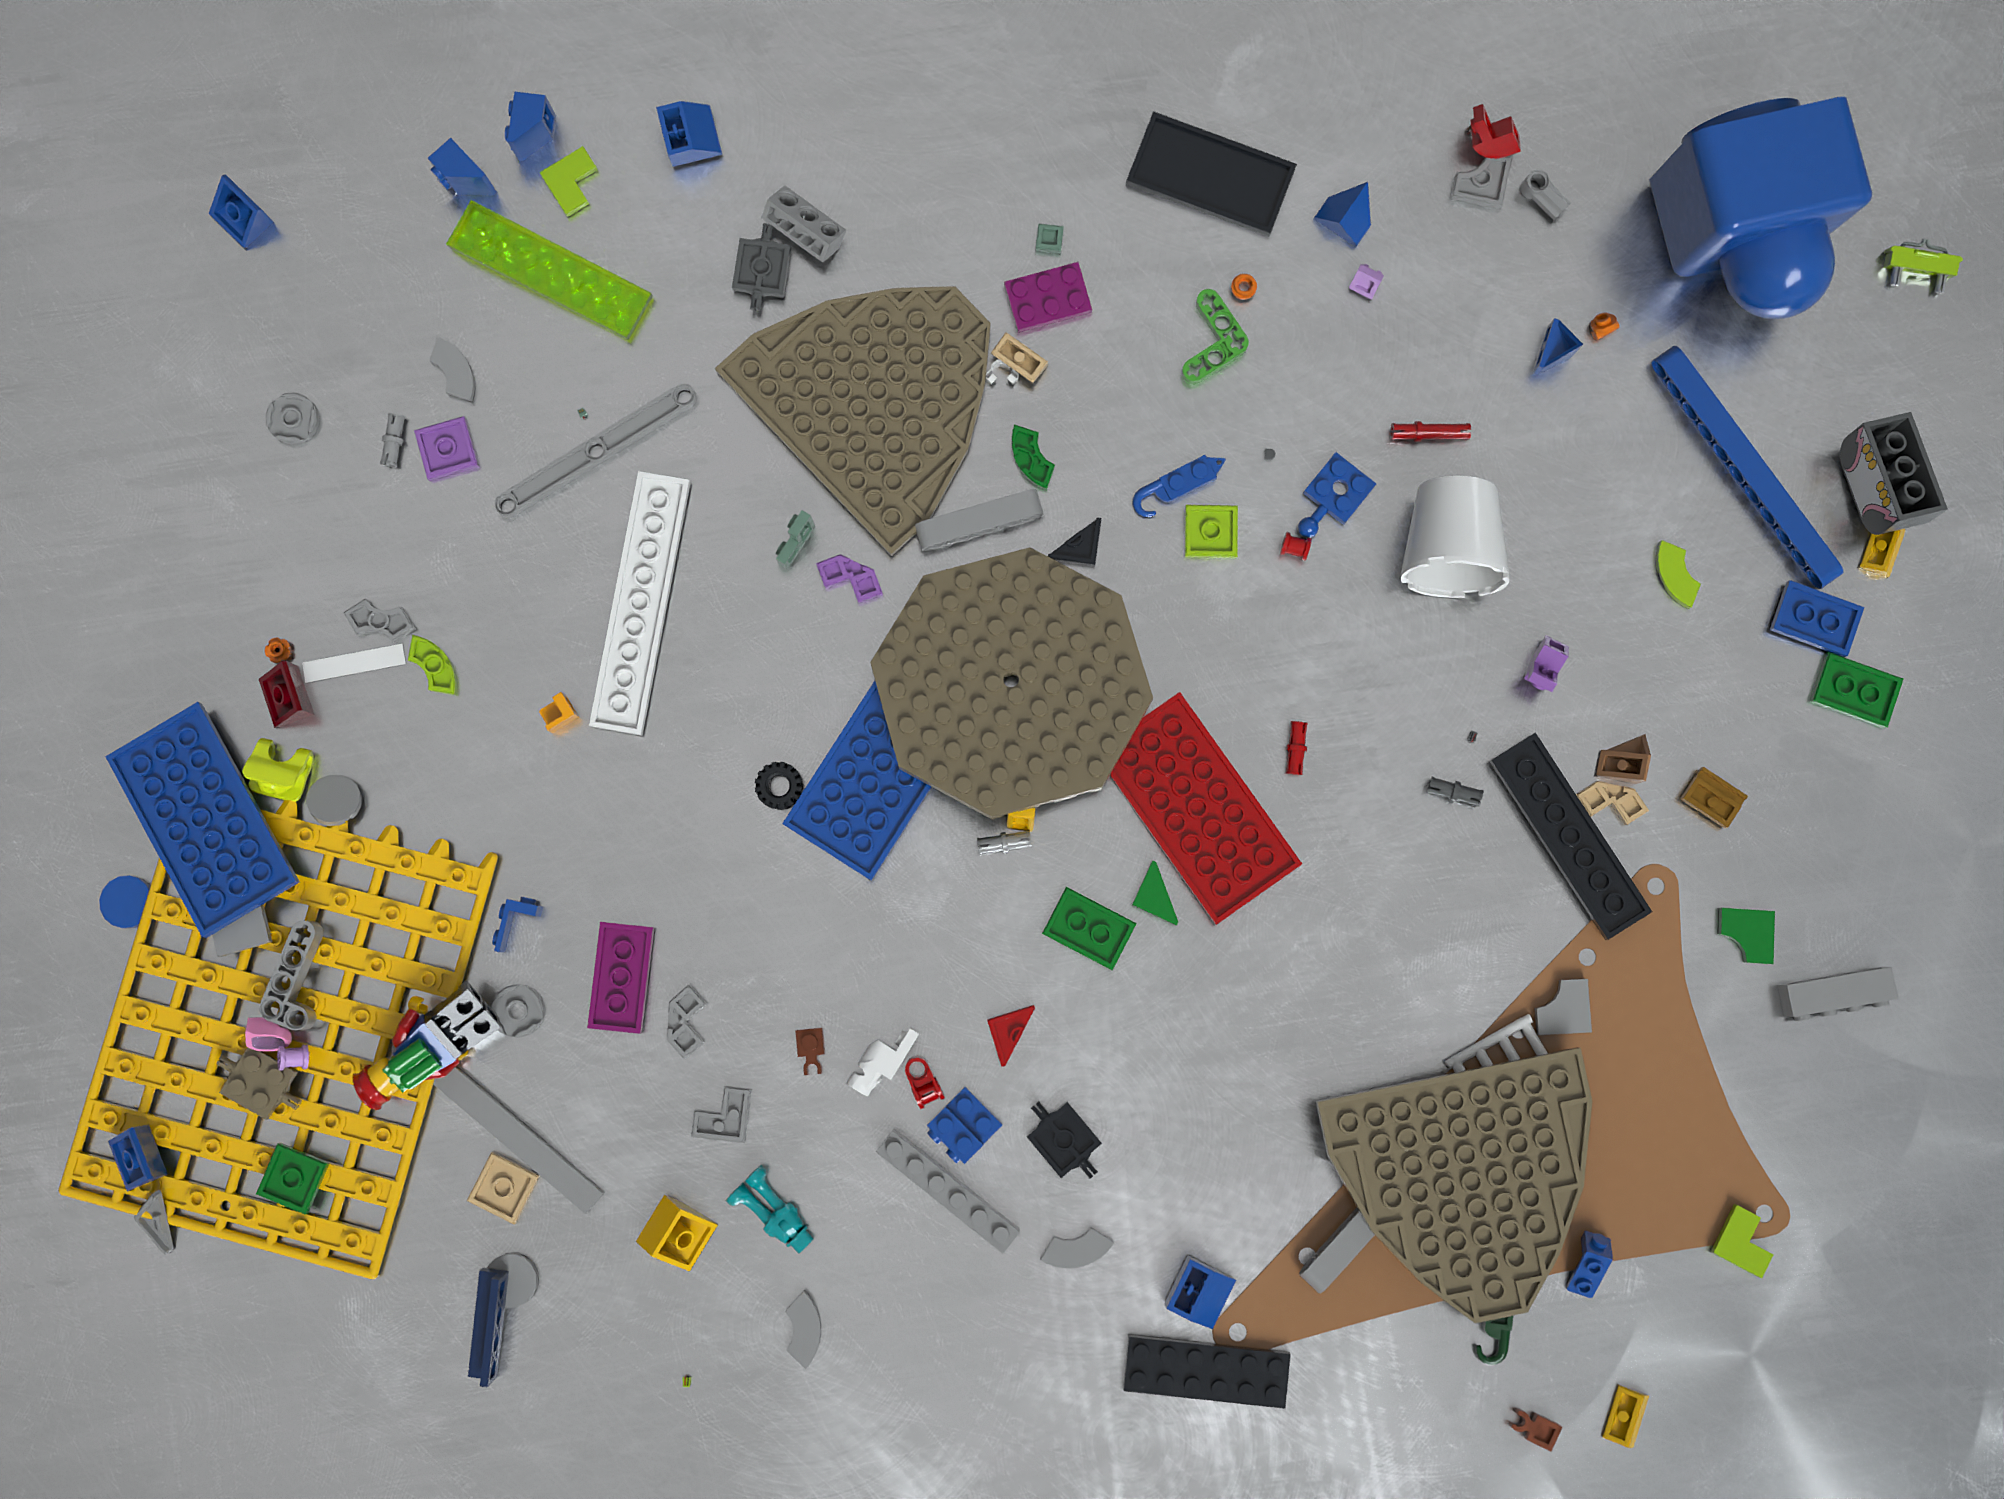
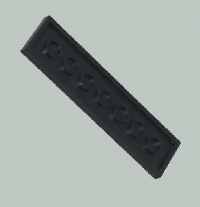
M1536 732L1489 761L1605 940L1611 939L1652 913L1649 905Z

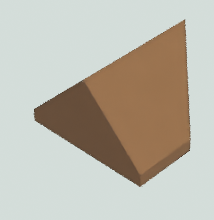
M1646 734L1610 749L1601 750L1596 775L1630 784L1646 782L1651 759Z

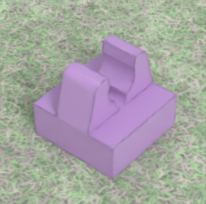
M1361 264L1349 289L1372 300L1384 275L1379 270L1374 271L1368 268L1369 265Z

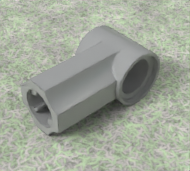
M1533 170L1521 183L1520 190L1522 195L1527 199L1534 200L1553 220L1571 203L1550 182L1549 175L1544 170ZM1530 180L1538 182L1540 189L1534 188Z

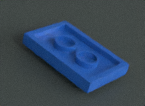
M1789 580L1785 584L1770 630L1833 654L1847 657L1865 607Z

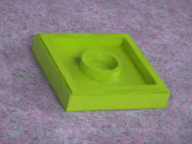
M1185 505V558H1237L1238 505Z

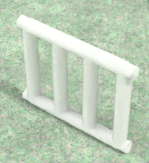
M1527 1014L1446 1060L1445 1064L1449 1069L1453 1068L1454 1072L1465 1071L1462 1063L1476 1056L1482 1067L1493 1065L1485 1050L1497 1043L1500 1044L1509 1061L1518 1060L1520 1057L1508 1037L1520 1030L1523 1031L1537 1056L1547 1054V1051L1531 1025L1533 1023L1532 1017Z

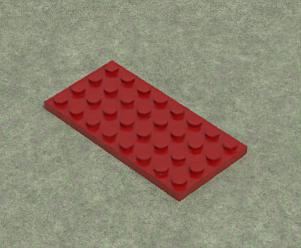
M1180 692L1142 718L1111 772L1110 777L1211 920L1217 925L1301 866L1302 862Z

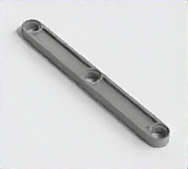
M679 384L504 491L496 497L494 503L496 511L505 518L515 517L693 407L697 401L694 389L688 384ZM682 390L691 392V399L686 403H681L677 399L678 393ZM595 444L601 445L603 447L602 454L599 457L590 456L589 450L591 446ZM505 499H512L514 501V508L509 512L501 510V503Z

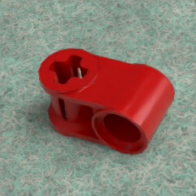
M919 1055L909 1058L905 1066V1073L919 1108H925V1104L936 1099H945L941 1086L926 1058ZM916 1061L921 1062L925 1067V1071L918 1076L912 1074L909 1068Z

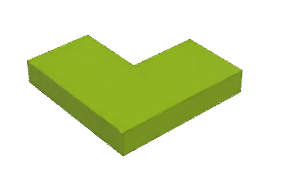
M583 146L539 172L567 217L589 205L577 182L598 169Z
M1734 1204L1711 1252L1762 1279L1774 1254L1750 1242L1761 1217Z

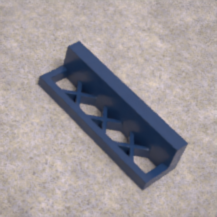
M489 1268L479 1270L468 1377L479 1378L480 1387L488 1388L498 1376L509 1271Z

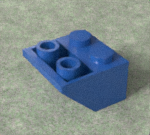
M514 91L513 101L510 100L508 113L511 118L510 125H507L505 128V140L510 145L517 159L524 161L553 139L556 114L546 95Z
M679 101L656 107L667 153L673 167L722 155L710 105Z
M1187 1255L1164 1305L1169 1311L1191 1322L1213 1329L1236 1279Z

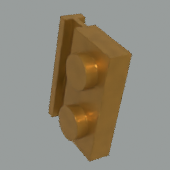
M1701 767L1680 799L1725 829L1730 826L1748 796L1710 770Z

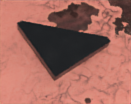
M1096 518V520L1077 532L1052 553H1049L1048 557L1058 562L1095 566L1102 518Z

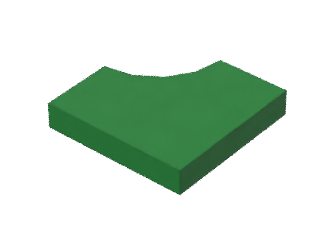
M1719 908L1718 934L1729 937L1737 943L1742 951L1744 963L1774 964L1775 911Z

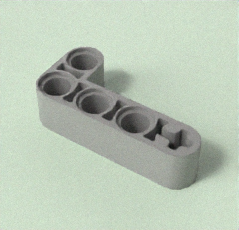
M302 920L293 925L259 1005V1012L264 1019L291 1030H306L315 1024L317 1018L315 1011L311 1007L297 1002L296 999L323 937V928L319 923ZM305 928H308L307 931L311 933L310 937H307V934L304 933ZM298 942H300L302 945H306V947L298 946ZM296 951L301 954V961L297 965L292 960V956ZM285 976L289 977L291 982L287 990L282 987V979ZM275 1001L280 1005V1011L277 1015H274L271 1011V1006ZM299 1011L303 1012L305 1016L302 1025H299L296 1021V1014Z

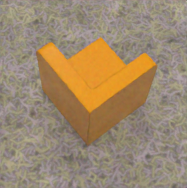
M562 692L552 697L554 702L539 710L546 723L547 731L551 733L558 731L579 718L567 695Z

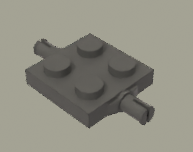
M767 223L763 224L761 238L753 240L739 239L732 289L733 291L746 292L752 295L750 310L755 311V309L756 311H761L762 297L775 296L784 298L792 248L791 245L771 240L773 226L770 224L767 226Z

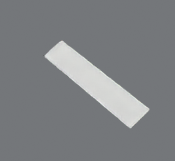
M403 644L302 662L305 683L406 664Z

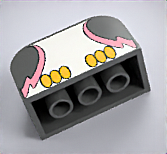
M1911 412L1862 423L1843 440L1840 450L1842 469L1860 518L1870 533L1880 535L1926 524L1948 510Z

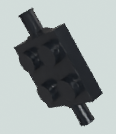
M1038 1101L1036 1105L1042 1113H1040L1035 1105L1031 1109L1041 1121L1026 1137L1060 1178L1078 1167L1084 1171L1089 1179L1092 1178L1093 1175L1087 1167L1094 1175L1098 1171L1088 1159L1102 1142L1068 1102L1063 1104L1058 1110L1048 1113L1040 1101Z

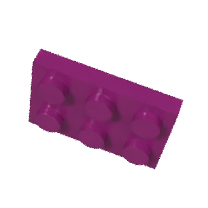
M1079 262L1004 282L1018 333L1092 313L1091 303Z

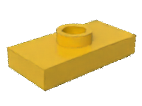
M1035 808L1009 813L1007 828L1023 831L1029 830L1032 832Z

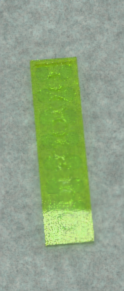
M472 200L469 202L446 243L449 248L626 340H629L653 297L651 292Z

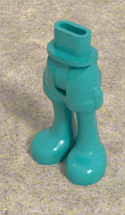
M760 1165L745 1179V1182L759 1192L774 1211H769L743 1182L725 1201L730 1206L737 1204L746 1205L764 1223L763 1230L769 1237H775L785 1243L787 1247L792 1246L799 1254L814 1238L806 1231L808 1226L804 1225L798 1215V1209L791 1202L785 1203L767 1184L765 1178L767 1171Z

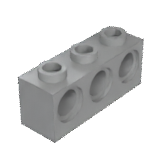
M783 186L767 199L761 217L822 263L840 248L846 233V229L787 186Z

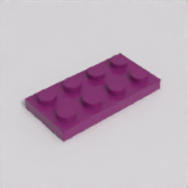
M600 922L587 1028L642 1034L655 927Z

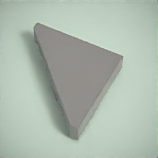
M157 1190L151 1194L140 1208L138 1214L133 1218L161 1252L166 1255L174 1247L162 1192ZM147 1211L152 1216V1219L141 1216Z

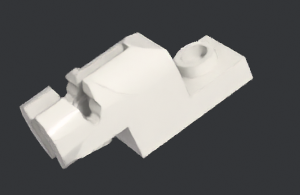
M910 1028L908 1032L903 1030L895 1042L899 1046L897 1050L880 1039L871 1043L858 1062L859 1068L863 1069L865 1075L853 1072L846 1084L868 1097L875 1086L881 1082L882 1078L880 1077L882 1075L890 1080L893 1079L920 1033L913 1028Z

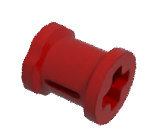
M1286 532L1280 554L1285 555L1287 553L1299 556L1301 560L1306 561L1312 538L1305 540L1291 536L1290 532Z

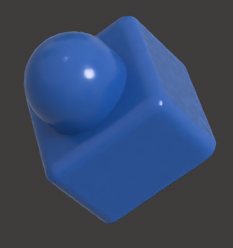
M1843 96L1804 105H1801L1800 101L1794 98L1771 99L1728 111L1693 128L1682 138V144L1649 179L1673 271L1679 276L1691 277L1721 270L1726 288L1732 299L1745 311L1761 318L1784 319L1808 310L1825 294L1833 278L1835 253L1830 234L1864 208L1872 198V189L1847 98Z

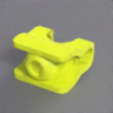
M259 739L242 771L244 777L250 779V790L282 800L298 801L302 796L308 775L313 766L314 756L312 750L299 748L289 760L277 762L274 761L276 752L273 740Z

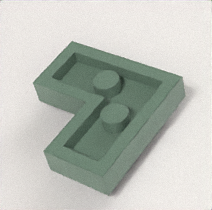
M801 510L799 515L794 514L787 525L790 538L787 542L783 541L776 551L778 564L788 569L815 527L811 515Z

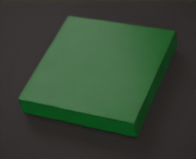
M281 1142L277 1143L256 1195L306 1215L310 1211L330 1163Z

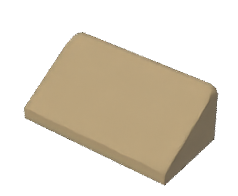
M1005 332L991 352L993 356L1032 383L1048 366V361L1007 332Z

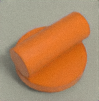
M1609 313L1598 314L1590 323L1591 334L1596 341L1619 329L1616 316Z

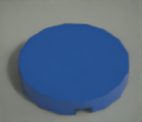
M130 875L119 876L109 881L102 890L99 899L100 911L104 919L111 925L120 928L138 927L150 885L142 878Z

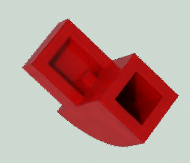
M1483 104L1473 107L1474 118L1470 119L1472 145L1478 154L1487 158L1497 159L1521 152L1520 135L1512 116L1491 123Z

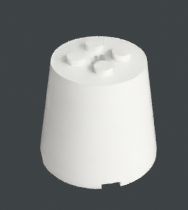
M1454 475L1433 478L1423 482L1418 487L1401 570V582H1407L1408 589L1436 597L1465 598V593L1479 592L1480 596L1500 591L1508 585L1509 568L1499 494L1496 485L1478 477Z

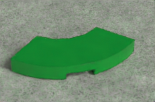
M1014 424L1012 452L1015 462L1022 474L1031 483L1047 491L1055 464L1046 460L1040 452L1038 446L1039 432Z

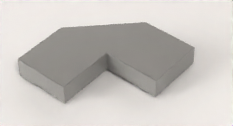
M688 984L671 999L668 1007L669 1017L666 1040L683 1059H686L705 1042L688 1021L708 1003L691 984Z

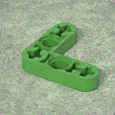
M1205 289L1199 293L1196 307L1218 341L1184 363L1182 377L1189 384H1198L1233 362L1246 352L1249 345L1247 335L1219 294L1212 289ZM1204 297L1208 300L1213 299L1212 307L1217 312L1212 317L1209 316L1213 311L1208 304L1203 305ZM1218 317H1225L1229 321V327L1219 329L1215 324V320ZM1232 329H1235L1232 334L1235 341H1242L1241 349L1231 347L1233 340L1230 335L1224 338ZM1210 352H1219L1222 356V361L1219 364L1211 363L1208 360ZM1202 358L1205 366L1198 371V376L1196 377L1194 374L1189 376V367L1192 366L1193 369L1199 367L1202 363L1200 360Z

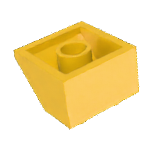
M664 1195L636 1242L651 1257L690 1271L718 1224L685 1203Z

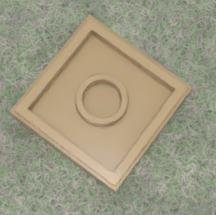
M492 1151L467 1201L515 1225L540 1175Z

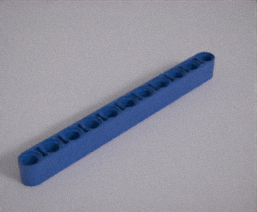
M1672 346L1653 359L1651 364L1657 376L1809 581L1816 588L1822 589L1841 576L1843 568L1840 562L1679 347Z

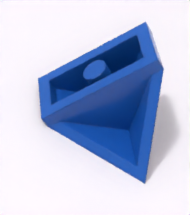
M1368 182L1328 197L1314 217L1315 221L1357 247L1371 226Z
M1554 318L1547 327L1533 371L1534 374L1538 375L1569 360L1583 345L1559 319Z

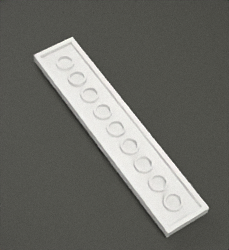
M638 471L590 717V727L643 735L691 484L688 479Z

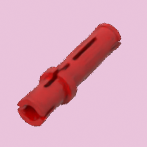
M1415 421L1414 424L1392 423L1390 431H1401L1390 433L1391 440L1414 439V442H1421L1422 439L1469 440L1471 437V432H1460L1471 430L1470 423L1422 424L1421 421Z

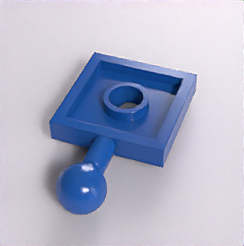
M1335 452L1303 492L1305 496L1319 507L1311 517H1305L1299 522L1298 531L1300 535L1305 538L1315 536L1319 530L1318 523L1326 513L1344 525L1377 483ZM1337 482L1344 484L1346 493L1343 495L1335 493L1333 484Z

